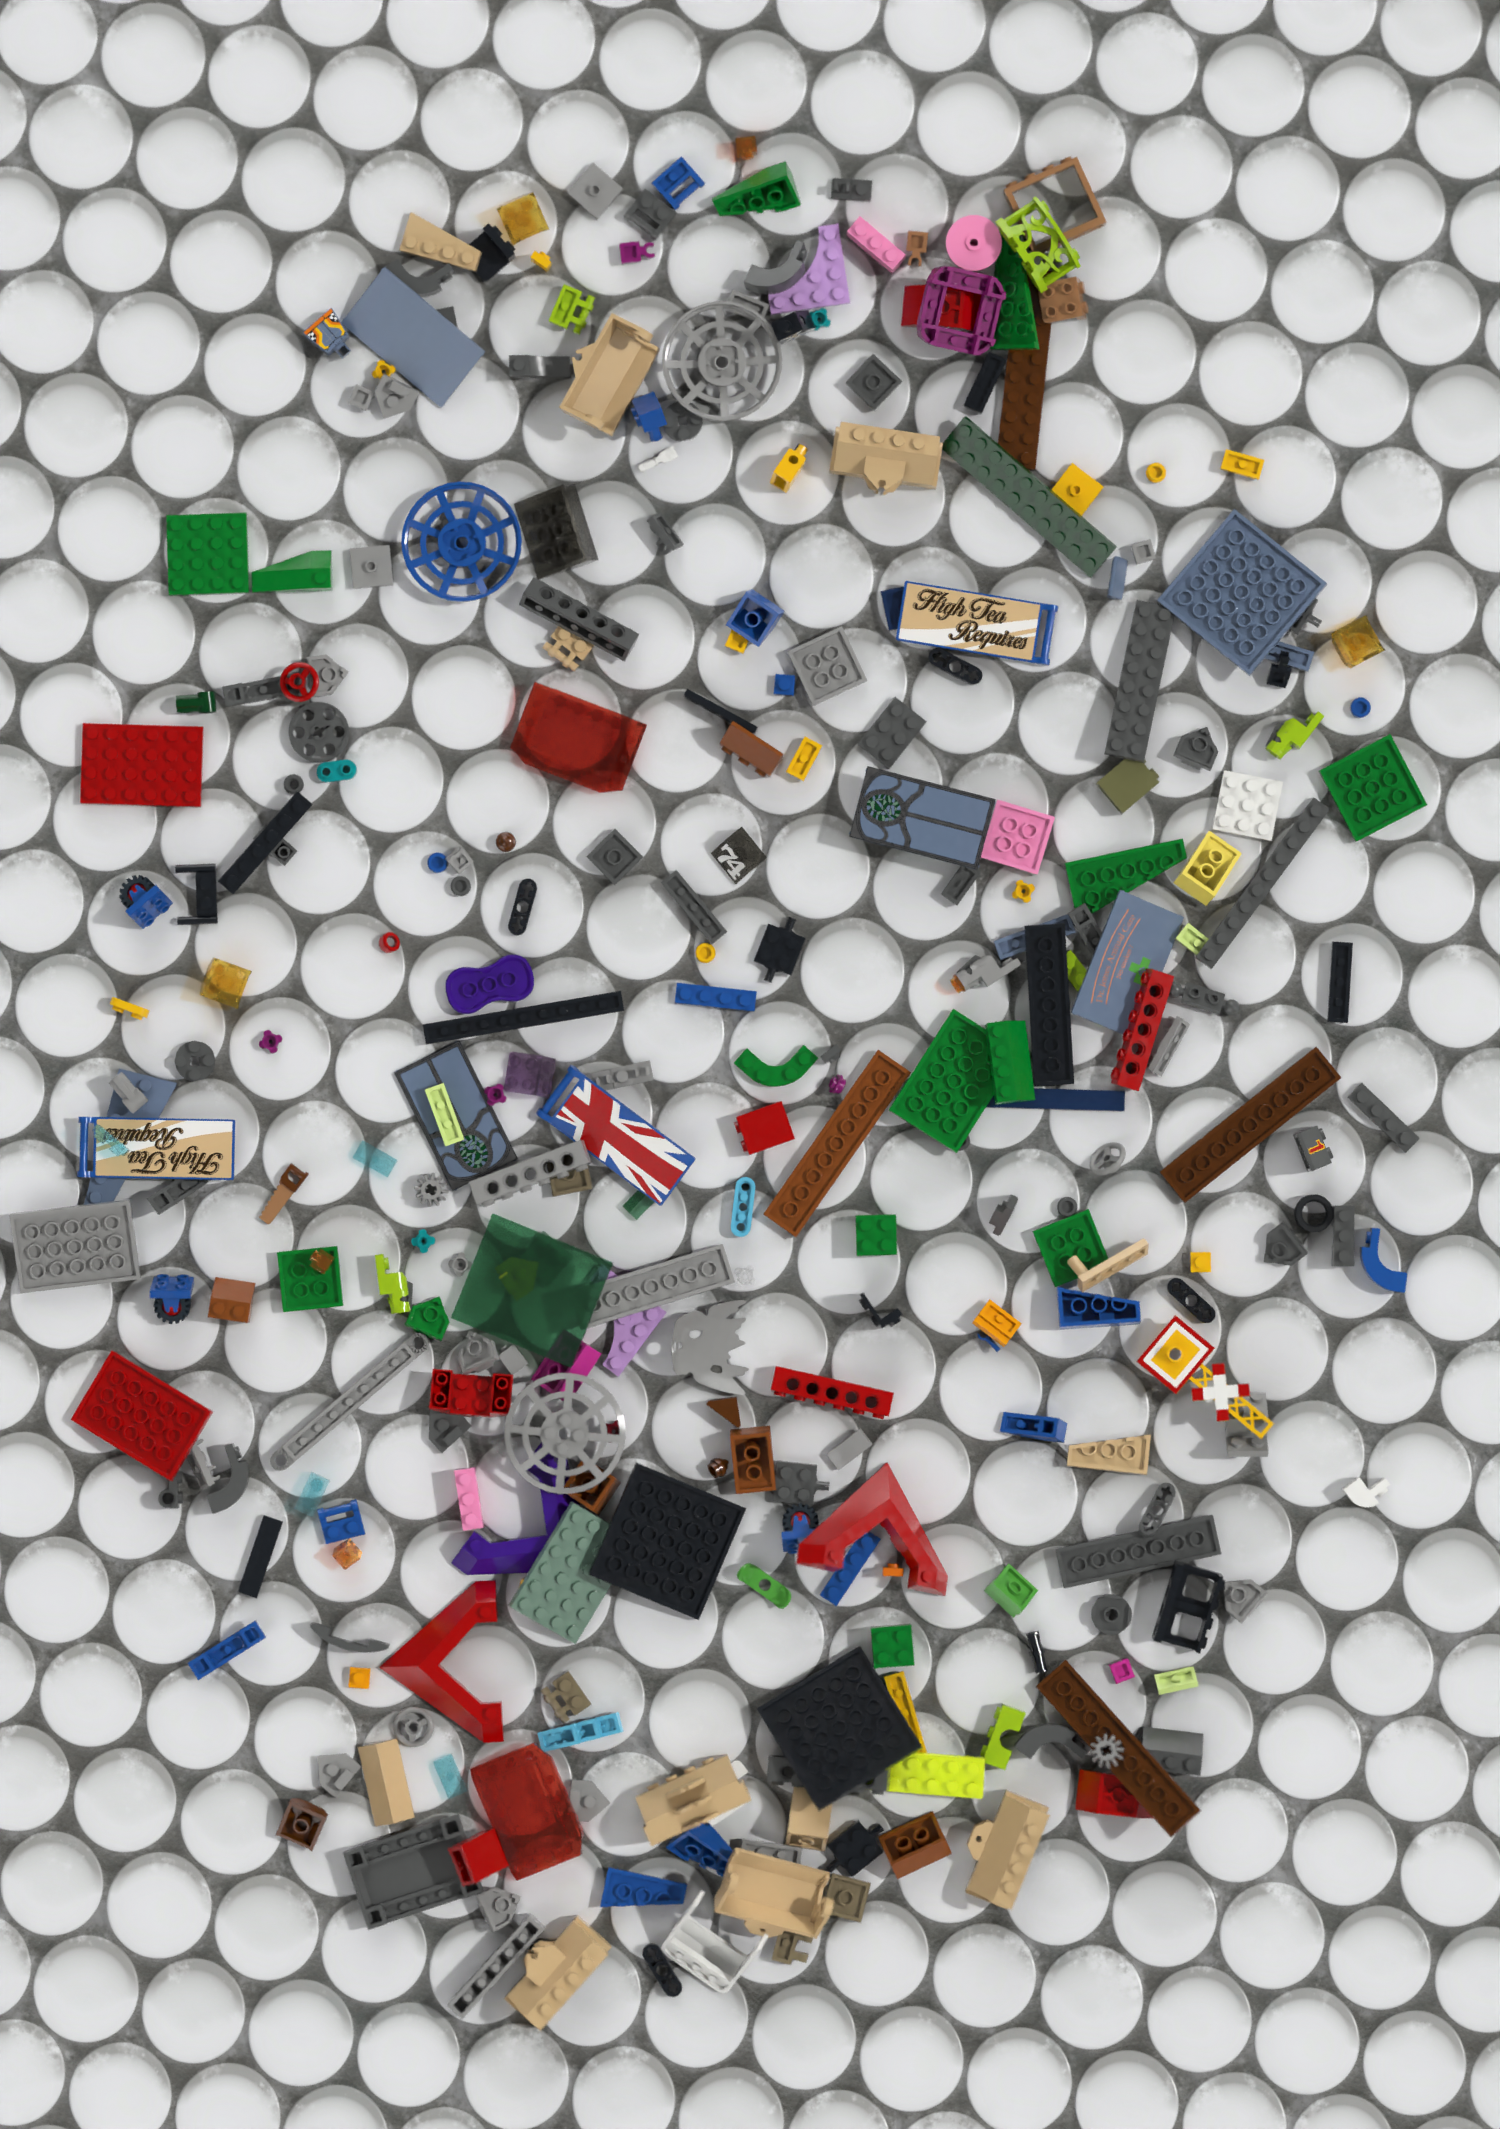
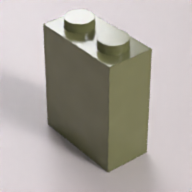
M1124 759L1096 783L1098 788L1121 815L1159 783V775L1154 769L1151 768L1149 770L1146 767V760L1142 763Z

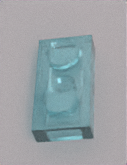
M97 1124L92 1131L96 1133L94 1137L102 1144L106 1141L111 1146L109 1150L119 1157L120 1154L126 1156L129 1153L130 1149L101 1125Z
M363 1140L353 1156L354 1159L386 1177H389L398 1161Z
M311 1472L294 1509L313 1517L330 1480Z
M452 1754L433 1761L448 1799L468 1791Z

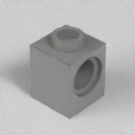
M508 1343L499 1350L501 1354L498 1357L511 1375L528 1364V1361L515 1344L511 1346Z

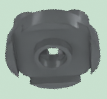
M678 401L669 405L664 412L667 425H664V430L670 438L676 441L691 440L698 435L702 428V418L689 412ZM693 403L689 404L693 408L699 410L697 406H695ZM684 416L687 417V425L685 426L684 424H682L681 426H679V420L677 418Z
M187 1042L176 1053V1069L187 1080H204L211 1075L215 1068L214 1052L203 1042ZM192 1056H193V1057H197V1056L200 1057V1059H199L200 1065H199V1066H197V1065L191 1066L190 1063H191L192 1061H191L190 1058H191Z
M1107 1594L1098 1598L1094 1603L1091 1618L1095 1627L1102 1633L1116 1635L1129 1626L1132 1619V1611L1128 1602L1121 1596ZM1110 1609H1114V1612L1117 1613V1617H1113V1620H1109V1616H1106V1612H1109Z

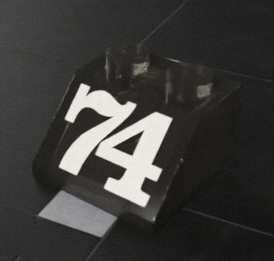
M743 827L739 828L711 852L712 856L735 884L767 860L765 854Z

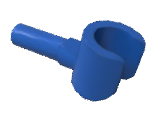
M977 1333L978 1338L989 1343L996 1352L1000 1350L991 1337L987 1335L985 1338H981Z

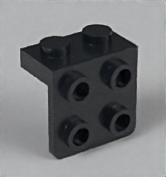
M489 223L483 228V233L469 244L482 253L476 273L484 282L489 281L516 258L513 252L516 250L509 241L505 242L500 237L503 235L496 226L492 227Z
M860 1294L861 1299L859 1302L864 1310L869 1308L873 1314L870 1319L876 1327L880 1325L881 1328H884L888 1324L892 1327L901 1321L899 1317L902 1316V1313L898 1308L881 1319L865 1294Z

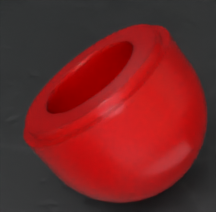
M392 932L385 933L379 939V947L385 953H392L398 950L400 946L398 936ZM387 938H392L395 941L393 947L388 945Z

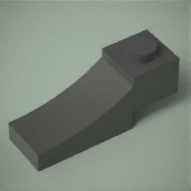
M509 355L510 378L570 377V356Z

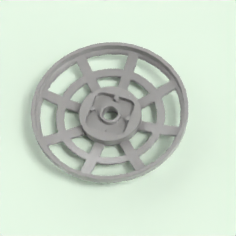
M715 301L693 308L675 323L665 340L662 367L666 384L673 397L681 406L704 419L731 421L750 415L768 401L779 382L782 370V354L777 337L771 325L763 316L743 304L730 301ZM716 309V321L704 324L695 331L686 324L689 319L697 314ZM724 309L741 311L750 315L755 320L746 329L737 323L724 321ZM760 326L766 330L771 338L775 355L763 356L762 348L753 335ZM724 327L741 332V337L736 342L725 338ZM716 328L717 339L706 343L699 337L703 332ZM680 329L688 337L683 346L680 360H668L671 343ZM748 340L755 347L757 357H745L742 347ZM694 342L701 349L698 360H686L688 350ZM720 357H724L728 361V365L724 368H720L716 364L717 359ZM776 363L773 381L769 390L764 395L756 386L762 377L764 365ZM758 365L756 376L753 382L750 383L743 377L746 366ZM699 368L703 378L696 386L689 378L687 369ZM669 369H681L683 379L691 390L684 398L675 389ZM738 382L746 389L742 393L728 398L727 386ZM710 383L719 387L720 398L708 396L701 391ZM749 394H752L759 400L749 409L729 415L728 404L740 401ZM697 396L707 402L720 404L721 416L701 412L689 404Z
M575 1373L546 1375L526 1386L512 1403L505 1423L507 1453L516 1470L534 1486L557 1494L583 1492L602 1482L618 1464L625 1444L624 1417L613 1395L595 1380ZM566 1379L565 1392L552 1393L541 1399L534 1390L546 1382ZM574 1380L591 1385L600 1391L604 1397L594 1404L587 1397L574 1393ZM528 1395L534 1402V1405L528 1412L523 1426L511 1424L516 1408L522 1399ZM564 1398L563 1410L552 1413L545 1404L553 1399ZM572 1399L583 1402L589 1409L582 1415L572 1411ZM608 1403L611 1404L617 1416L619 1435L607 1434L606 1422L600 1410ZM539 1409L546 1419L541 1428L530 1427L531 1419ZM594 1415L597 1416L600 1423L601 1433L589 1432L586 1422ZM567 1428L571 1433L570 1438L566 1440L561 1439L559 1431ZM510 1432L522 1434L525 1450L530 1457L521 1465L513 1452ZM528 1435L541 1437L543 1447L535 1454L530 1446ZM588 1441H599L598 1450L590 1459L583 1450ZM606 1442L618 1443V1448L612 1462L602 1473L595 1463L601 1457ZM548 1453L558 1457L557 1469L545 1465L540 1459ZM577 1455L584 1463L583 1466L576 1469L565 1470L566 1458H572ZM535 1464L543 1471L557 1475L556 1487L537 1481L526 1470ZM589 1469L596 1477L593 1481L582 1486L564 1488L565 1476L577 1475Z

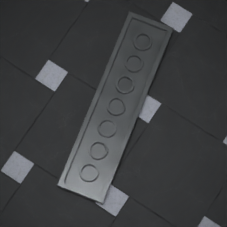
M1136 600L1105 755L1144 763L1174 615L1163 605Z
M1213 1515L1161 1525L1156 1534L1149 1538L1142 1536L1139 1531L1055 1549L1064 1589L1174 1565L1175 1560L1184 1563L1221 1554ZM1148 1528V1529H1145V1531L1148 1532V1530H1153V1529H1152V1528Z

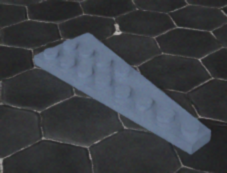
M119 1069L118 1074L123 1072L135 1088L137 1087L149 1101L133 1114L113 1089L107 1117L160 1118L177 1083ZM91 1177L84 1205L114 1201L126 1178Z

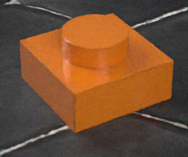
M887 1563V1567H883L882 1575L903 1577V1568H900L899 1564Z

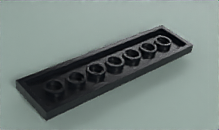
M1065 923L1026 925L1024 930L1034 1086L1074 1084Z

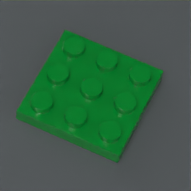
M1089 1209L1032 1231L1054 1287L1078 1279L1076 1273L1067 1264V1261L1072 1256L1076 1255L1088 1270L1108 1259Z
M338 1246L277 1252L283 1312L344 1306Z

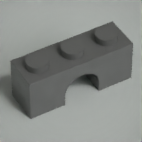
M1332 1206V1266H1354L1355 1206Z

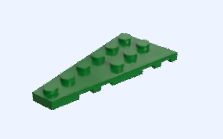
M1001 235L1002 248L995 261L994 277L1002 284L1004 292H1006V299L1002 300L993 338L996 341L989 350H1038L1040 348L1027 272L1021 264L1022 259L1019 257V254L1017 252L1014 253Z
M1183 839L1065 863L1074 909L1085 903L1092 914L1115 901L1119 890H1124L1128 893L1187 859Z

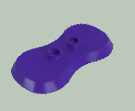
M507 955L487 967H462L454 970L446 979V995L451 1007L455 1011L471 1014L494 1001H520L528 997L534 987V976L531 966L525 958L519 955Z

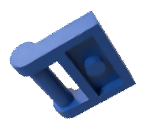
M681 156L652 182V185L676 211L680 207L679 204L696 189L702 188L705 182ZM691 177L694 181L673 198L670 194Z
M357 1499L351 1500V1503L332 1508L317 1509L326 1544L366 1534ZM353 1510V1517L327 1523L326 1517Z

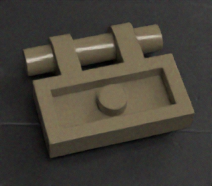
M569 1671L552 1682L556 1690L551 1692L547 1686L541 1690L544 1695L543 1699L551 1705L555 1711L554 1715L563 1724L570 1720L566 1714L567 1711L571 1710L574 1716H576L591 1705V1702ZM558 1695H561L565 1701V1706L561 1707L555 1699Z

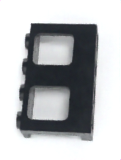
M1175 1560L1152 1634L1153 1640L1189 1648L1200 1654L1201 1649H1205L1208 1638L1205 1637L1207 1629L1211 1630L1213 1618H1211L1213 1610L1216 1611L1219 1605L1218 1593L1224 1589L1225 1580H1223L1222 1574ZM1189 1574L1214 1581L1212 1592L1207 1602L1183 1595V1589ZM1178 1612L1202 1619L1196 1640L1171 1633L1172 1625Z

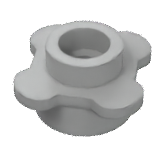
M458 1253L457 1257L448 1263L449 1267L453 1268L459 1277L463 1276L467 1269L472 1268V1262L465 1258L464 1253Z

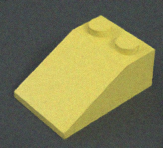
M1208 831L1182 868L1174 884L1206 906L1215 897L1242 853L1211 831Z

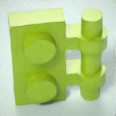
M564 284L548 322L567 329L569 324L573 323L575 324L573 332L580 335L582 328H585L587 324L586 319L589 312L593 310L595 297L588 295L586 301L580 300L582 291ZM577 306L582 308L578 318L573 316Z

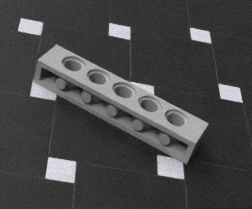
M578 1140L469 1182L476 1204L487 1207L494 1204V1200L498 1198L506 1200L513 1197L512 1193L519 1190L520 1193L532 1190L531 1186L535 1184L543 1186L550 1183L551 1178L557 1177L561 1179L569 1176V1172L575 1169L577 1172L588 1169L587 1165L592 1162L584 1140ZM567 1155H571L573 1158L570 1166L564 1164V1158ZM548 1162L554 1164V1170L551 1173H547L545 1170V1165ZM529 1169H533L536 1173L535 1178L529 1180L526 1176ZM511 1176H515L517 1179L514 1187L508 1185V1179ZM492 1183L498 1185V1191L495 1194H491L489 1191Z
M530 1913L448 2002L447 2006L463 2019L544 1931L545 1926Z

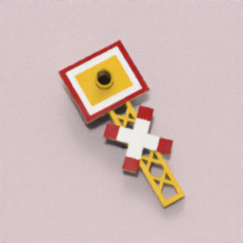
M1175 1315L1136 1362L1175 1394L1180 1391L1188 1380L1192 1381L1199 1387L1191 1388L1192 1400H1214L1217 1422L1230 1421V1413L1262 1439L1274 1423L1243 1398L1250 1396L1249 1383L1227 1385L1225 1363L1212 1364V1371L1204 1366L1202 1363L1215 1348ZM1173 1349L1180 1350V1359H1171L1170 1352ZM1200 1367L1203 1370L1204 1378L1195 1379L1192 1375ZM1207 1381H1213L1214 1387H1208ZM1228 1398H1234L1235 1404L1228 1405ZM1247 1406L1250 1409V1417H1240L1238 1407ZM1262 1419L1268 1425L1260 1433L1254 1428V1420Z

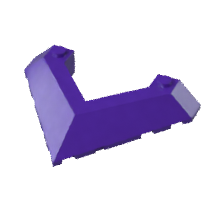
M542 1442L536 1448L534 1454L543 1447ZM548 1453L540 1459L545 1465L557 1469L558 1457ZM566 1458V1468H565V1470H570L569 1465H568V1461H567V1458ZM535 1464L528 1469L530 1473L539 1479V1482L556 1487L557 1475L547 1473ZM565 1476L564 1485L566 1484L570 1476ZM540 1489L547 1535L490 1542L477 1531H474L451 1563L466 1575L528 1573L571 1501L577 1505L579 1503L567 1494H557Z

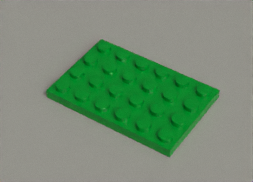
M953 1009L889 1109L890 1112L955 1153L959 1151L994 1095L986 1029Z

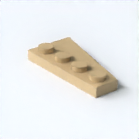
M410 212L399 249L401 252L445 264L449 263L452 266L470 271H477L482 254L481 251Z
M1151 1434L1069 1445L1067 1466L1147 1475Z

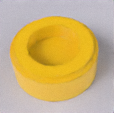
M709 943L700 944L695 952L696 958L702 963L711 962L716 954L714 947Z

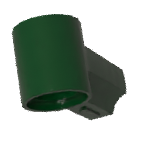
M207 691L198 692L193 695L176 696L177 713H215V692Z

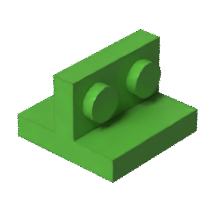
M1009 1563L984 1589L1013 1618L1025 1609L1038 1592Z

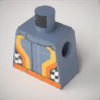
M332 308L303 332L306 339L328 356L336 351L343 359L351 352L345 344L350 337Z

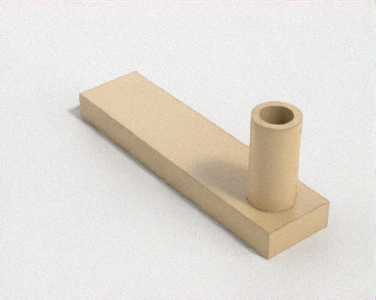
M1143 1238L1090 1270L1085 1267L1076 1255L1072 1256L1067 1261V1264L1078 1276V1288L1081 1292H1084L1148 1255L1149 1243Z

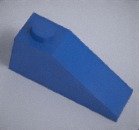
M1003 1412L1000 1432L1064 1443L1067 1423L1054 1417Z

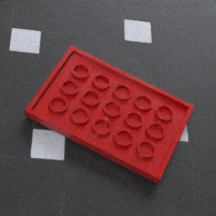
M83 723L80 803L201 807L204 727Z
M111 1350L71 1420L166 1479L173 1481L213 1411Z

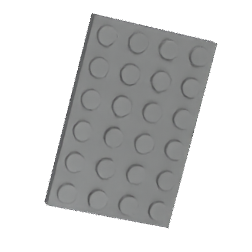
M130 1199L10 1213L9 1215L20 1293L141 1279Z

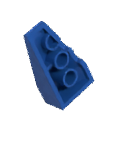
M708 1822L673 1836L666 1845L668 1850L681 1859L696 1861L700 1863L699 1867L704 1869L706 1867L712 1868L722 1877L724 1876L728 1859L733 1852Z

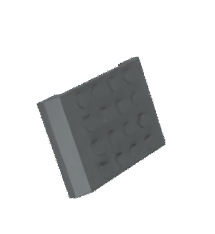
M459 1814L343 1852L368 1930L484 1892L481 1881L462 1886L448 1848L467 1839Z

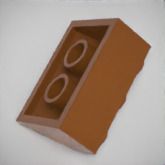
M732 721L720 741V745L723 746L721 748L722 751L730 756L732 753L739 757L738 761L747 767L749 764L756 768L755 772L764 778L766 775L771 777L783 758V753L734 721Z
M933 1811L878 1836L897 1879L952 1854Z

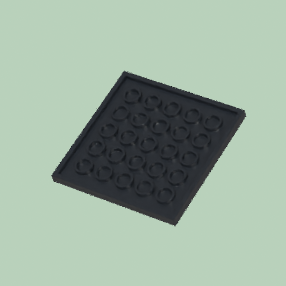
M636 1462L588 1574L699 1620L746 1508Z
M861 1646L757 1708V1711L818 1811L823 1810L923 1749Z

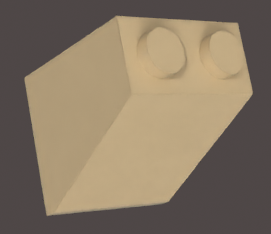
M794 1787L785 1845L825 1851L832 1804L818 1811L805 1788Z

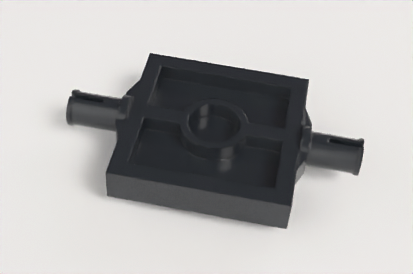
M788 917L785 928L768 924L755 956L754 962L762 964L768 969L764 980L772 983L775 972H783L792 976L806 938L792 931L796 921L792 917Z
M857 1820L829 1842L827 1846L835 1858L826 1866L829 1872L832 1873L837 1867L841 1866L853 1877L880 1856L883 1850L877 1844L875 1837L884 1831L883 1827L878 1824L870 1831Z

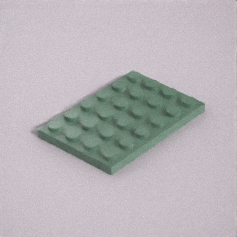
M571 1501L509 1603V1606L576 1644L612 1585L588 1574L610 1523Z

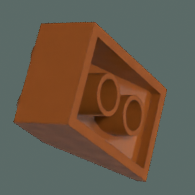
M770 1426L730 1429L736 1494L776 1490Z

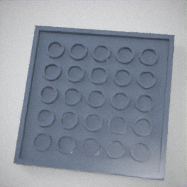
M1234 509L1157 599V602L1250 676L1327 586V583Z

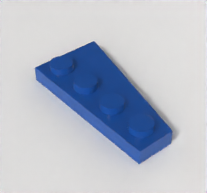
M608 1867L600 1907L683 1904L687 1883Z

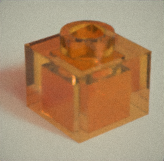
M755 136L735 138L737 158L742 157V160H749L757 155Z
M320 1249L319 1252L315 1250L309 1259L312 1261L310 1266L325 1274L336 1257L323 1249Z
M350 1538L334 1548L332 1556L344 1570L360 1560L362 1555L361 1550Z

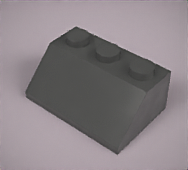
M1143 1726L1141 1744L1166 1772L1200 1776L1203 1757L1202 1733Z

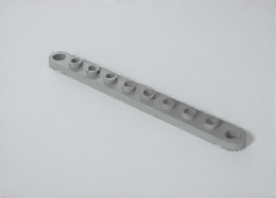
M415 1333L274 1452L270 1459L272 1467L275 1470L283 1471L298 1460L421 1355L429 1345L427 1336L422 1333ZM416 1337H421L424 1340V1346L420 1349L413 1346V1340ZM278 1455H283L286 1458V1464L282 1467L277 1466L275 1463V1458Z

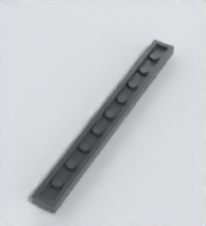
M1316 798L1310 801L1195 957L1210 969L1215 966L1330 809Z

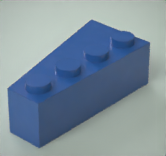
M1057 1287L1059 1330L1139 1325L1141 1323L1139 1301Z

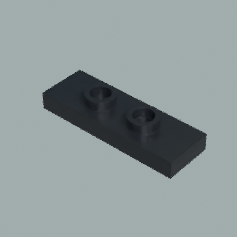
M990 351L988 352L963 405L964 407L982 414L1007 359Z

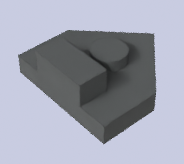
M1208 727L1181 736L1173 756L1182 759V763L1198 770L1203 768L1211 771L1218 750L1212 741Z
M1010 1195L1007 1202L1003 1201L1002 1205H997L989 1221V1224L995 1226L993 1234L1001 1235L1016 1206L1018 1197Z
M1284 1221L1267 1233L1264 1262L1292 1266L1307 1255L1308 1252L1303 1247L1300 1239L1291 1228H1288Z
M430 1410L428 1439L443 1453L472 1425L462 1415H450Z

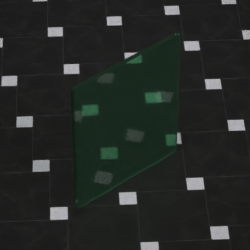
M493 1213L451 1318L572 1368L611 1267H613V1262Z

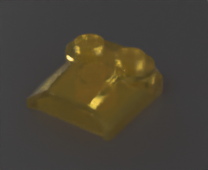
M533 192L519 196L496 208L512 245L535 234L549 230Z
M1367 615L1331 633L1332 643L1342 662L1350 669L1385 651L1368 621Z
M213 957L202 981L199 995L238 1009L244 988L252 971Z

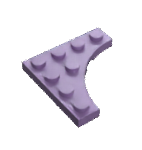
M838 224L818 227L819 243L816 256L803 277L794 286L783 292L768 294L771 315L850 304Z
M602 1264L590 1281L595 1284L618 1275ZM658 1306L614 1320L613 1343L602 1365L619 1377L667 1312Z

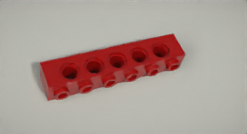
M1146 968V971L1142 973L1140 979L1142 984L1134 998L1136 1002L1134 1010H1131L1129 1014V1026L1123 1033L1122 1039L1124 1042L1122 1048L1117 1053L1118 1061L1116 1068L1114 1067L1111 1072L1112 1084L1139 1091L1174 976ZM1152 986L1156 989L1153 996L1150 995V988ZM1146 1005L1150 1007L1147 1015L1144 1014V1007ZM1140 1024L1144 1026L1142 1034L1138 1033V1026ZM1136 1043L1138 1050L1136 1053H1133L1132 1046ZM1130 1062L1132 1069L1127 1073L1126 1065Z
M779 1366L775 1368L771 1385L774 1395L786 1397V1393L794 1395L793 1399L796 1400L814 1399V1404L825 1406V1402L833 1404V1408L845 1410V1407L853 1408V1413L864 1415L865 1411L873 1413L872 1417L884 1419V1416L889 1417L894 1395L893 1392ZM791 1378L798 1381V1387L795 1390L787 1388V1381ZM815 1383L818 1386L817 1393L809 1394L806 1391L807 1385ZM830 1387L837 1389L838 1394L834 1399H829L826 1396V1391ZM855 1392L857 1394L856 1402L848 1403L846 1401V1394ZM869 1396H873L877 1400V1404L873 1408H869L865 1404V1400Z

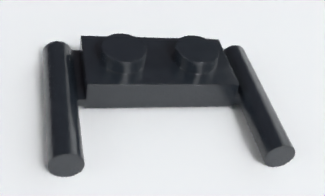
M216 864L175 865L176 873L196 872L197 916L177 917V925L218 924Z

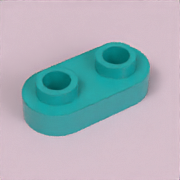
M351 760L324 762L317 768L318 778L325 783L351 780L357 773V767ZM345 766L350 767V771L348 773L343 772V768ZM326 768L330 769V774L327 776L323 775V770Z

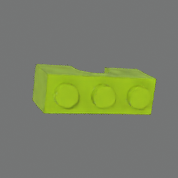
M1003 1703L1001 1708L997 1706L993 1717L996 1719L994 1727L990 1725L986 1736L989 1738L987 1746L983 1745L980 1756L985 1757V1763L1003 1770L1006 1769L1012 1750L1001 1745L1000 1736L1005 1730L1009 1729L1019 1732L1026 1714L1025 1711Z

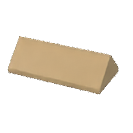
M397 1738L358 1747L375 1826L395 1824L414 1818Z

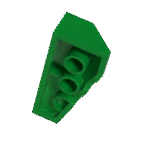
M786 161L767 167L712 198L719 216L740 215L749 211H757V213H764L765 210L783 212L801 206L794 178Z
M331 550L309 551L252 572V593L333 591Z

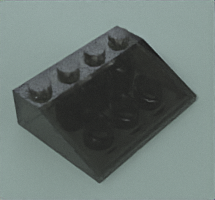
M562 484L514 504L538 580L599 560L575 484Z

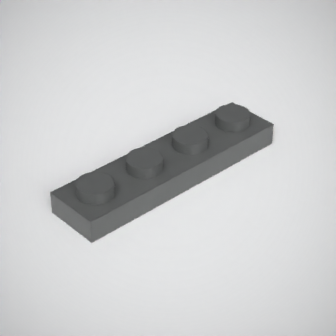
M677 870L661 882L711 944L727 933L726 929Z
M1360 1083L1347 1097L1405 1153L1420 1139L1363 1083Z

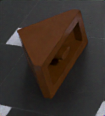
M737 1397L707 1402V1406L737 1428L741 1426Z

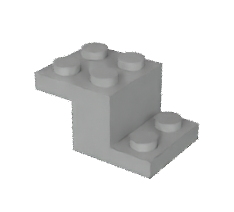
M1250 1392V1396L1243 1397L1268 1418L1266 1393ZM1228 1398V1405L1235 1404L1234 1398ZM1247 1406L1238 1407L1240 1417H1250V1409ZM1229 1413L1230 1421L1225 1422L1227 1457H1268L1267 1433L1260 1439ZM1262 1419L1254 1420V1428L1260 1433L1268 1425Z

